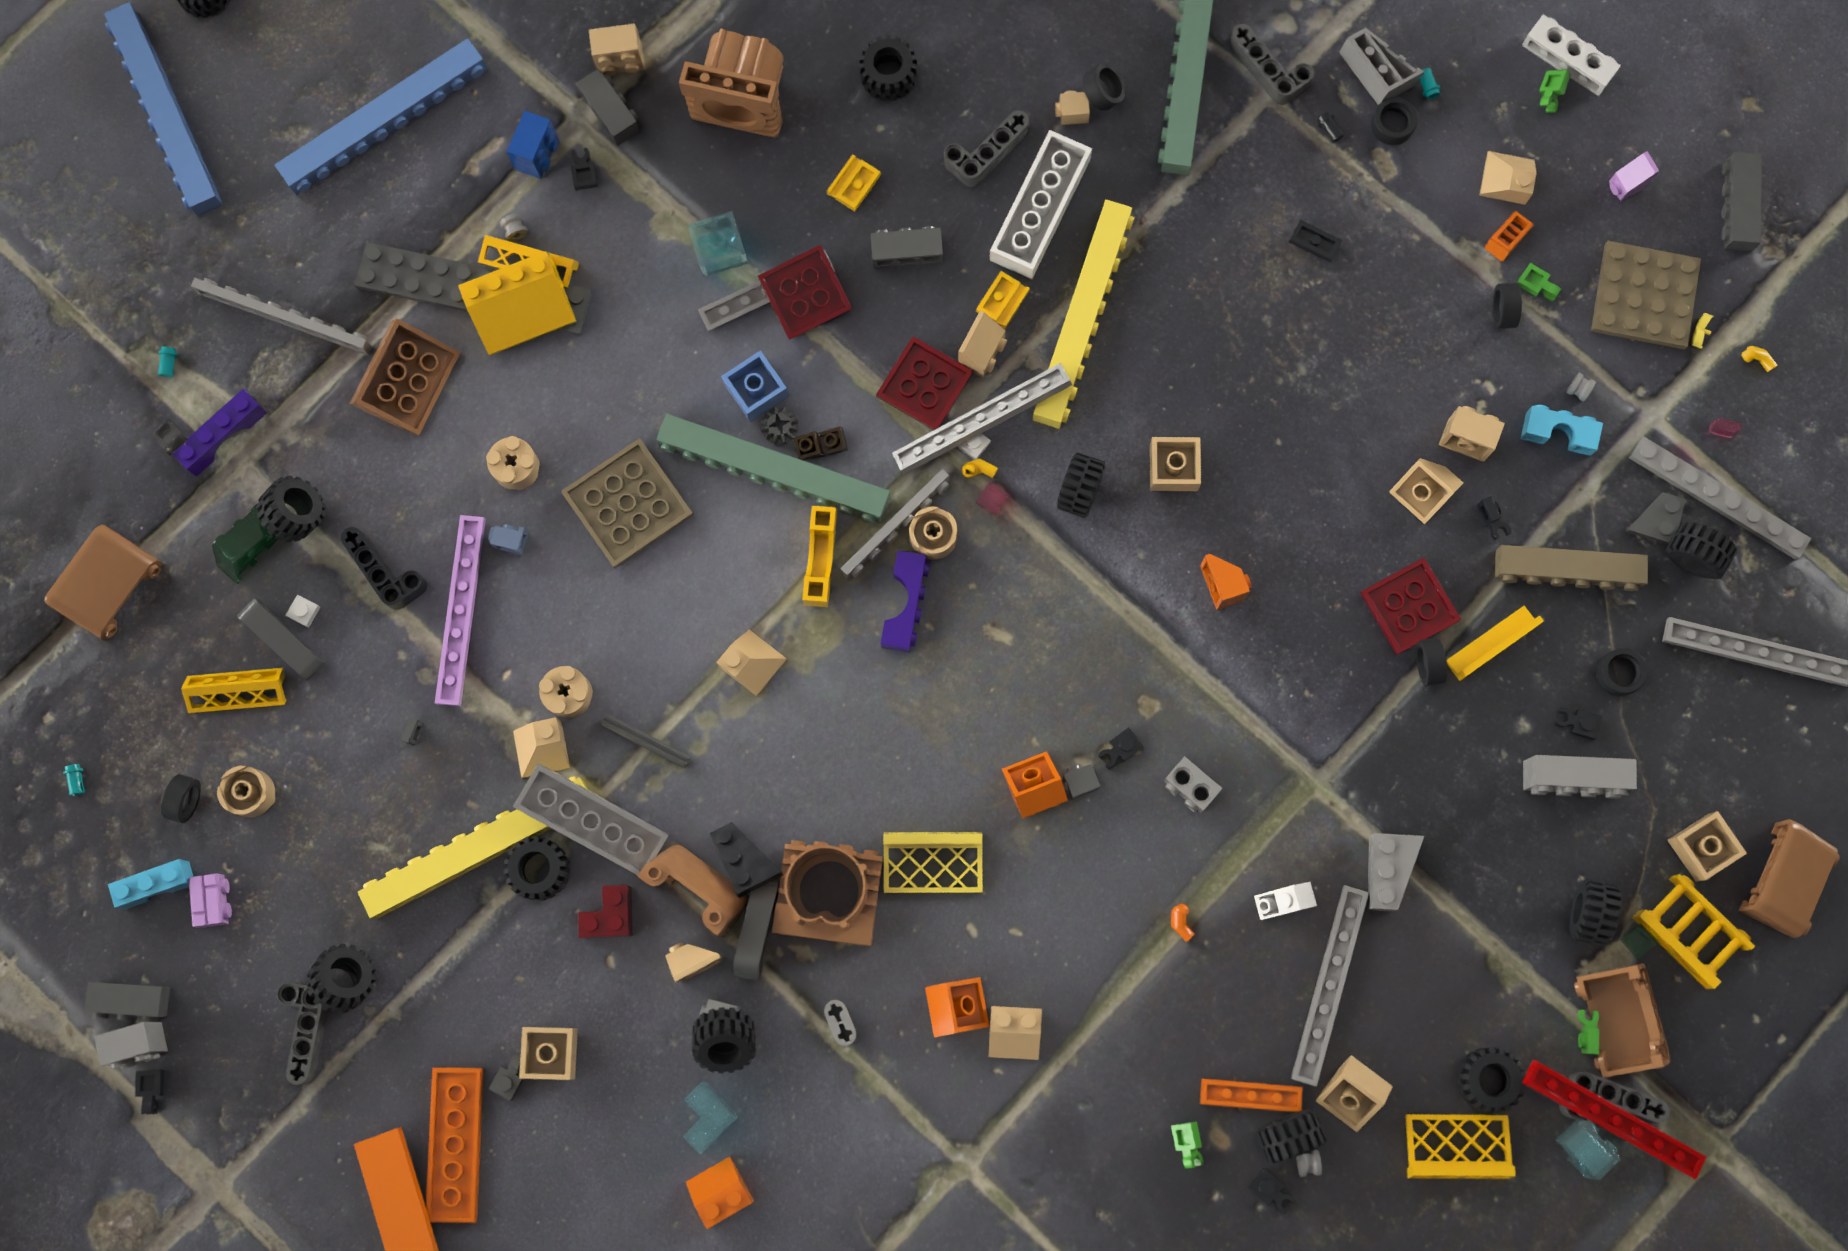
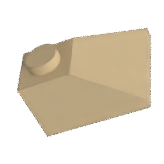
M1488 151L1479 196L1526 205L1533 194L1537 173L1535 161Z
M1420 458L1389 493L1425 524L1460 488L1463 482L1447 467Z
M749 629L729 646L716 663L723 671L757 697L787 658Z
M557 717L532 722L513 731L522 779L530 777L538 763L555 772L570 769L562 721Z
M682 942L669 949L670 953L665 955L675 982L683 983L726 960L724 955L689 944L683 945Z

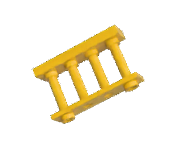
M1681 874L1671 876L1669 880L1676 887L1652 911L1647 909L1639 910L1632 918L1705 989H1715L1721 983L1716 977L1717 970L1739 947L1745 951L1752 950L1755 945L1750 942L1751 938L1745 931L1737 929L1694 888L1695 884L1690 878ZM1684 894L1694 905L1671 929H1666L1660 923V917ZM1703 912L1713 923L1690 947H1685L1679 941V935ZM1722 930L1731 941L1708 965H1704L1697 959L1698 953Z

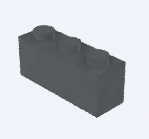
M598 68L576 82L580 95L616 145H619L640 131L637 124L640 121L633 109H627L625 106L627 102L621 92L616 93L612 88L614 83L608 74L603 75Z
M925 226L918 230L902 228L899 231L893 232L878 230L875 233H870L873 268L943 263L941 228Z
M88 982L84 1012L93 1013L92 1018H108L109 1014H118L117 1019L133 1020V1015L142 1016V1021L157 1022L158 1017H167L171 987Z

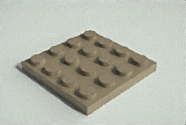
M1607 241L1604 246L1591 332L1685 350L1688 347L1701 258Z
M640 438L561 491L614 569L694 516Z

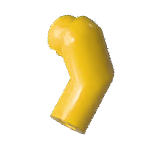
M1749 346L1747 350L1742 352L1741 356L1746 362L1756 359L1767 372L1778 366L1765 349Z

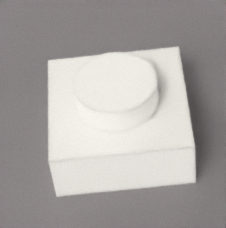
M981 433L957 447L975 460L984 452L991 443V440Z
M297 594L286 616L309 628L320 606Z

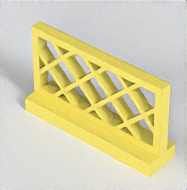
M884 832V893L983 892L982 832ZM889 848H899L906 856L895 865L889 859ZM904 848L913 849L908 853ZM917 848H924L931 855L922 865L911 856ZM929 848L938 849L933 853ZM942 848H949L955 854L946 865L936 856ZM953 848L962 849L957 853ZM966 848H977V859L969 865L960 854ZM907 858L918 867L909 878L899 869L900 865ZM932 858L943 867L934 877L923 868ZM957 858L968 867L959 877L948 868ZM889 863L894 867L890 872ZM976 863L977 872L972 868ZM897 870L906 881L900 887H889V877ZM920 870L931 879L924 887H917L911 881ZM945 870L955 879L949 887H942L936 881ZM971 870L977 876L978 887H967L960 879ZM909 882L913 887L904 886ZM934 882L938 887L929 886ZM958 882L962 887L953 886Z

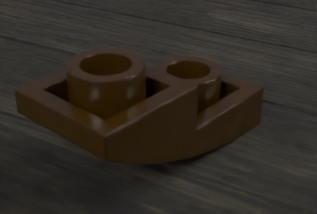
M841 426L819 433L813 431L793 438L797 457L800 460L825 457L848 450Z

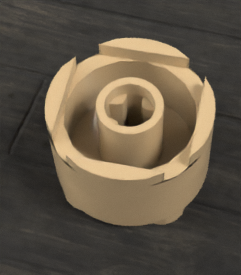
M515 436L501 439L487 453L488 469L502 487L523 490L536 481L540 466L539 459L530 445L524 440ZM515 461L516 465L513 467L511 463Z
M926 507L918 511L909 527L912 548L917 554L926 555V560H938L949 555L957 543V524L954 517L949 512L938 507ZM930 530H934L937 536L933 537L930 535Z
M570 666L554 668L539 683V694L542 703L548 710L559 717H578L590 705L593 694L592 686L588 679L575 668ZM566 688L569 689L567 697L563 695V690Z
M236 766L229 769L222 776L221 783L217 789V797L222 807L242 817H257L265 813L275 802V787L272 779L263 771L248 766Z

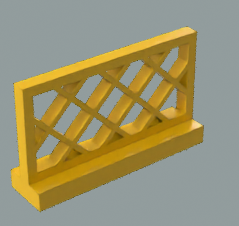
M1405 1115L1409 1167L1407 1168L1408 1178L1511 1179L1515 1177V1166H1512L1508 1115ZM1412 1121H1422L1430 1129L1420 1138L1413 1131ZM1440 1121H1447L1455 1128L1447 1138L1435 1128ZM1454 1121H1461V1122H1460L1459 1125H1457ZM1466 1121H1472L1480 1128L1472 1138L1460 1128ZM1479 1121L1487 1122L1484 1125H1482ZM1491 1121H1502L1503 1132L1498 1138L1486 1129ZM1431 1131L1443 1141L1435 1151L1423 1141ZM1457 1131L1468 1141L1460 1151L1449 1141ZM1482 1131L1494 1141L1486 1151L1474 1141ZM1413 1137L1418 1141L1415 1145ZM1419 1144L1431 1153L1426 1161H1415L1414 1150ZM1445 1144L1457 1154L1451 1161H1444L1437 1154ZM1470 1144L1482 1154L1477 1161H1470L1462 1154ZM1496 1144L1504 1151L1505 1162L1495 1161L1488 1154ZM1433 1157H1435L1438 1161H1430V1160H1431Z

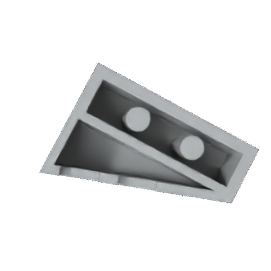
M1364 28L1348 37L1339 53L1379 105L1382 101L1394 98L1414 87L1424 71L1420 68L1415 69L1405 61L1406 58L1401 54L1399 56L1388 49L1389 45L1367 28Z
M1379 833L1369 836L1368 910L1395 911L1399 909L1424 836Z

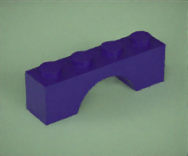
M242 389L177 447L172 454L188 471L197 477L214 462L217 449L228 437L240 430L250 429L267 412L250 394Z
M897 550L893 575L894 579L899 581L907 590L908 602L905 609L898 616L884 621L880 643L881 648L910 653L911 646H916L917 633L914 632L915 623H920L922 609H918L919 600H924L926 586H922L923 576L928 577L930 563L926 562V555Z

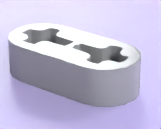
M832 1000L826 1004L824 1013L834 1039L840 1045H851L855 1041L857 1033L847 1007L839 1000ZM833 1004L837 1007H842L843 1011L839 1013L842 1019L840 1022L837 1021L834 1015H829V1011L832 1010L831 1005ZM842 1023L846 1030L852 1031L848 1042L845 1039H839L838 1036L842 1033L839 1026Z

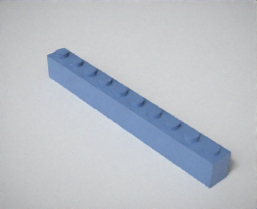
M130 2L105 12L104 14L108 21L105 23L109 34L116 39L113 44L118 54L124 57L122 65L125 71L131 74L133 80H130L134 91L139 93L142 98L138 100L140 106L150 116L147 119L148 124L153 132H157L158 138H156V142L161 151H165L167 155L164 160L170 171L173 170L176 177H173V181L178 190L183 191L184 196L181 198L187 210L192 209L199 216L223 205L138 12Z
M467 38L276 163L275 167L296 195L300 192H305L318 180L327 178L330 172L336 168L345 166L356 155L365 153L377 141H383L387 138L388 134L404 127L415 116L424 114L429 107L442 102L453 91L462 89L467 82L473 78L480 77L487 70V66Z

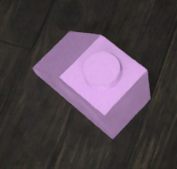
M1648 151L1621 168L1610 179V189L1614 195L1618 196L1620 201L1644 190L1658 174L1659 170Z

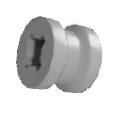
M510 214L500 221L502 229L506 231L505 237L509 242L521 240L528 235L527 227L522 224L523 218L521 214Z
M1578 372L1566 393L1570 395L1575 394L1580 401L1584 402L1596 381L1592 379L1587 380L1583 374Z
M1318 1149L1297 1156V1167L1300 1177H1306L1311 1173L1316 1176L1322 1174L1321 1158Z

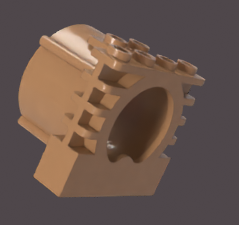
M720 29L711 38L704 65L686 61L684 63L679 86L682 95L685 96L690 117L693 120L773 138L778 137L783 122L778 99V85L783 70V55L780 50L769 43V40L766 38L743 36L736 32Z
M791 840V844H785L781 871L783 876L780 877L772 933L871 947L883 857L878 856L879 852L864 850V854H860L854 851L853 846L838 844V847L828 845L826 842L814 841L813 845L805 846L806 842ZM822 862H837L852 871L856 877L859 892L855 906L847 915L836 917L827 910L813 914L805 909L800 897V886L803 877L813 866Z

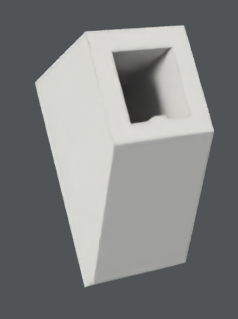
M1310 882L1254 896L1260 920L1317 906Z

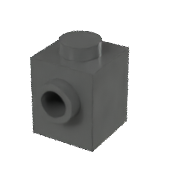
M1080 764L1067 768V773L1063 775L1064 781L1062 783L1066 796L1070 795L1072 800L1100 788L1091 764L1080 767Z

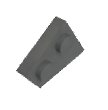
M1662 492L1635 522L1627 528L1626 532L1668 545L1679 527L1686 499Z

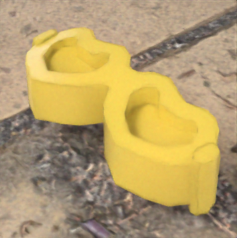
M1707 313L1701 316L1692 335L1691 344L1700 349L1703 348L1704 334L1709 336L1711 334V331L1705 329V327L1714 316Z

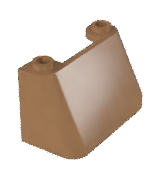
M99 525L90 534L45 597V604L101 640L107 641L108 638L113 637L117 632V620L114 619L117 612L142 579L149 580L157 577L163 563L109 527Z
M1788 819L1775 823L1771 834L1777 838L1771 842L1774 845L1757 887L1751 889L1750 893L1753 895L1749 902L1742 901L1738 912L1792 938H1798L1802 934L1806 935L1812 925L1810 919L1830 871L1837 865L1840 855L1837 854L1838 849L1803 825Z
M681 845L668 847L648 862L637 875V877L653 887L664 882L673 885L677 880L705 900L709 905L703 913V923L709 930L722 938L727 935L748 905L747 894L739 898L731 881Z
M1644 963L1576 977L1575 990L1577 996L1587 1001L1590 1016L1592 1017V1011L1599 1012V1020L1597 1022V1028L1599 1029L1598 1057H1594V1063L1597 1072H1601L1602 1078L1665 1067L1670 1063L1668 1046Z

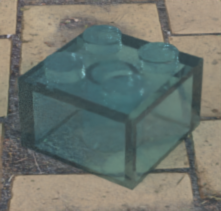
M732 211L687 225L703 277L748 264Z

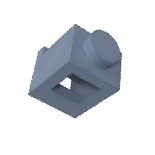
M503 524V527L495 526L491 528L489 541L494 549L523 555L529 533L524 527H519L517 531L516 527Z

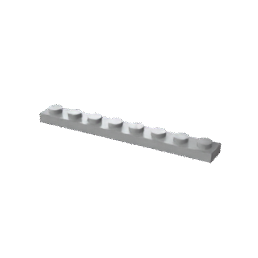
M194 278L191 287L200 295L363 354L369 355L372 346L367 341V337L360 333L354 332L352 335L346 333V330L338 325L332 324L330 327L324 325V322L318 318L311 317L307 319L302 317L303 314L296 310H282V307L274 302L268 301L267 304L260 302V299L252 294L247 293L244 296L238 294L239 291L232 287L225 286V288L217 286L216 282L204 278L203 281Z
M1059 363L894 451L892 454L904 475L1070 387L1072 383L1062 364Z
M1644 436L1639 440L1629 456V459L1795 560L1801 557L1811 540L1809 536Z
M1672 617L1666 620L1662 642L1848 687V660Z
M1346 885L1342 888L1291 1076L1293 1080L1317 1086L1369 892Z

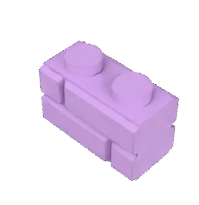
M222 874L190 877L189 890L192 926L195 928H205L229 924L228 918L232 915V909L226 899V893H229L230 890L228 879H225V876Z

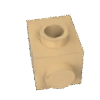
M1067 91L1064 94H1060L1059 103H1055L1056 117H1060L1061 125L1089 123V100L1084 92Z

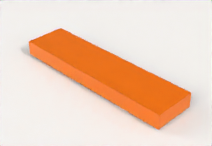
M1201 1079L1200 1104L1286 1112L1302 1111L1303 1087Z

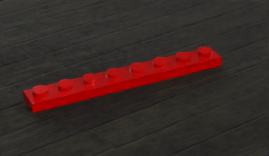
M1532 1061L1522 1083L1690 1178L1697 1179L1707 1158L1705 1155L1538 1061Z

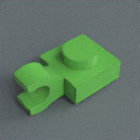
M1568 70L1546 71L1539 92L1543 95L1540 106H1547V113L1556 112L1557 96L1564 95L1571 76Z
M1532 263L1528 265L1517 282L1519 287L1532 295L1537 296L1539 292H1542L1544 297L1552 302L1561 290L1557 285L1547 281L1550 274Z
M1578 1010L1577 1018L1584 1026L1582 1033H1579L1578 1036L1579 1048H1582L1583 1054H1599V1029L1597 1028L1599 1012L1592 1011L1591 1019L1587 1020L1585 1018V1010Z
M1197 1122L1172 1125L1176 1151H1182L1185 1169L1203 1165L1202 1155L1197 1151V1148L1202 1147Z

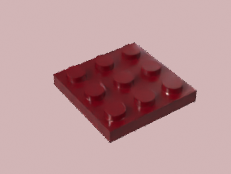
M821 244L757 276L788 340L852 309Z
M912 336L876 393V397L930 429L936 430L942 425L973 375V370Z
M1425 558L1412 563L1360 592L1396 655L1417 645L1418 641L1426 640L1462 620Z

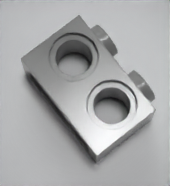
M1185 756L1164 780L1167 784L1165 788L1174 796L1179 794L1186 800L1184 804L1193 812L1198 810L1202 813L1222 790L1216 782ZM1182 772L1186 774L1188 783L1185 785L1177 783L1175 779L1177 773ZM1198 788L1205 790L1207 794L1206 800H1197L1194 791Z

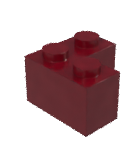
M629 885L602 886L603 911L578 912L579 938L633 936L632 887Z

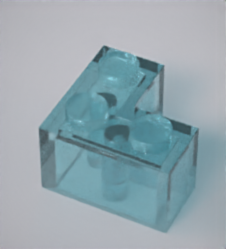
M702 1081L684 1099L700 1119L683 1137L701 1155L739 1118L706 1081Z
M1576 1119L1555 1140L1569 1154L1567 1159L1583 1177L1599 1181L1621 1160L1616 1155L1618 1150L1610 1141H1603L1597 1134L1599 1129L1590 1120Z

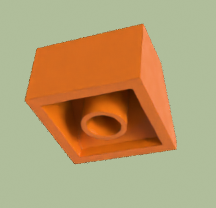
M1205 555L1200 567L1216 610L1244 601L1250 592L1249 588H1251L1248 575H1244L1241 568L1214 555Z
M1047 751L1002 768L1003 775L1022 819L1068 801L1062 780Z
M980 977L925 987L934 1037L990 1027Z
M731 1156L686 1181L694 1206L706 1229L754 1202Z

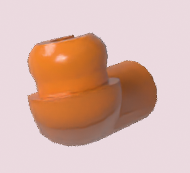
M1178 904L1171 911V927L1187 942L1195 933L1186 925V917L1189 913L1188 907L1185 904Z

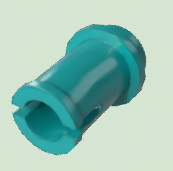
M1426 68L1423 69L1424 75L1422 74L1419 79L1424 90L1422 94L1427 100H1433L1440 95L1441 87L1436 84L1432 70Z
M161 347V351H158L160 355L158 376L173 377L174 360L178 355L175 353V348Z
M80 764L65 766L63 775H66L69 796L86 793L81 773L84 769L80 768Z

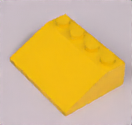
M547 251L458 285L465 306L489 356L577 322L553 257Z

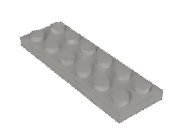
M540 763L537 764L513 805L517 810L636 875L640 873L648 862L657 856L668 837L667 833Z

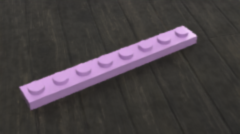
M460 515L435 704L461 707L486 522L484 517Z

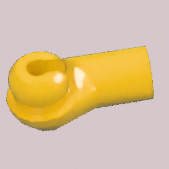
M978 458L965 463L962 467V474L970 478L983 473L994 478L998 467Z

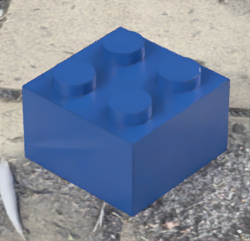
M524 110L506 151L515 170L539 179L542 178L544 172L548 171L551 155L557 151L559 146V138L551 120Z

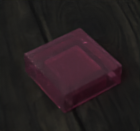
M1718 417L1710 424L1708 432L1732 438L1740 432L1742 423Z
M989 482L976 500V503L996 516L1009 498V494Z

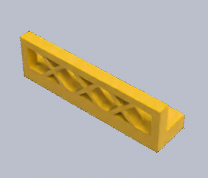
M485 235L478 262L501 269L510 265L507 258L513 254L519 255L524 260L525 257L529 258L544 251ZM488 248L497 249L501 257L494 261L486 260ZM549 253L553 257L556 267L567 268L562 284L564 287H568L572 271H577L579 262ZM504 260L506 265L500 264L499 262Z
M1523 606L1447 659V665L1460 681L1540 625L1544 620L1540 615L1534 619L1527 608Z
M283 668L187 676L181 688L188 713L285 705L286 702L282 688L285 678ZM268 689H275L278 698H269L262 693ZM247 691L255 697L252 700H245L238 695L240 692ZM216 694H224L231 699L228 702H221L214 697ZM191 696H200L207 701L204 704L194 705Z

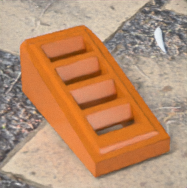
M1515 211L1489 239L1485 250L1500 261H1504L1534 224ZM1512 222H1514L1515 224H1517V225H1518L1519 227H1521L1523 230L1521 231L1519 228H1517L1515 225H1513Z

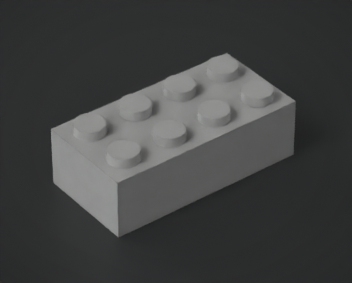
M1535 755L1523 761V790L1531 791V795H1546L1548 792H1556V796H1571V794L1581 793V797H1596V795L1605 794V798L1617 799L1621 798V796H1627L1628 792L1637 789L1636 759Z

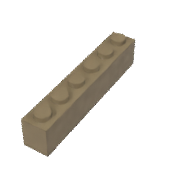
M1501 545L1496 549L1495 578L1502 579V582L1516 583L1517 580H1526L1527 584L1531 585L1551 582L1552 586H1565L1566 583L1575 584L1577 588H1589L1590 585H1598L1600 589L1604 590L1624 587L1625 591H1639V588L1648 583V555Z

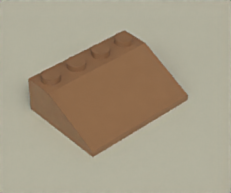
M396 318L391 321L349 404L419 436L461 352Z

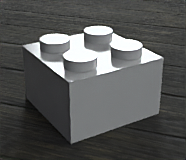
M141 1022L94 1036L100 1065L110 1066L111 1069L129 1068L135 1066L136 1062L144 1060L145 1062L159 1059L161 1053L168 1051L162 1022Z

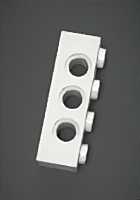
M1542 15L1522 44L1523 47L1556 69L1568 70L1571 74L1570 78L1597 96L1602 93L1621 66L1616 63L1615 59L1604 55L1594 45L1584 42L1573 31L1566 30L1556 20ZM1549 39H1554L1557 43H1552ZM1568 51L1575 53L1576 56H1572ZM1588 64L1593 65L1595 69L1590 68Z

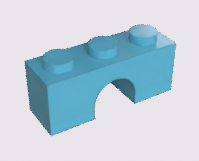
M1535 405L1526 412L1520 439L1544 445L1550 439L1552 430L1558 429L1565 432L1568 436V451L1591 456L1598 450L1603 423L1596 421L1593 417L1583 416L1581 418L1573 416L1569 411L1561 410L1557 412L1549 410V407L1544 405Z
M177 859L110 883L108 887L114 908L128 909L148 902V898L166 892L173 893L189 887V878L194 876L190 862Z

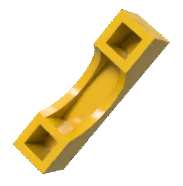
M812 506L809 556L802 598L804 606L828 607L837 523L835 507Z

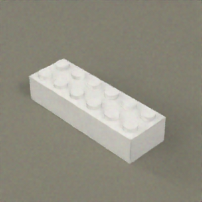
M1049 130L990 250V261L1030 279L1033 278L1090 162L1092 148Z

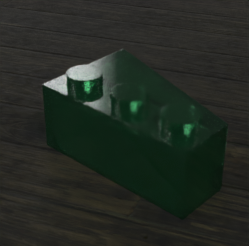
M256 505L251 508L247 516L243 519H238L226 534L219 535L212 545L216 566L237 584L242 580L239 575L248 565L254 567L258 562L255 560L257 555L264 548L269 550L278 540L276 535H270L267 532L268 529L266 527L263 528L260 524L262 520L257 517L259 511L256 510Z

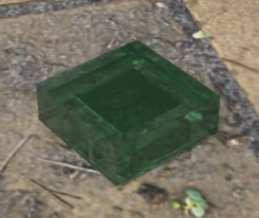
M1642 924L1636 925L1620 939L1636 959H1640L1658 943Z

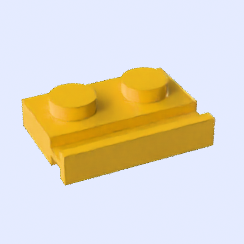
M852 155L828 188L827 194L833 196L837 201L855 212L881 176V172L863 160H859L855 155Z
M1000 271L978 305L976 312L979 313L980 310L985 312L1005 329L1030 288L1025 287L1021 282Z

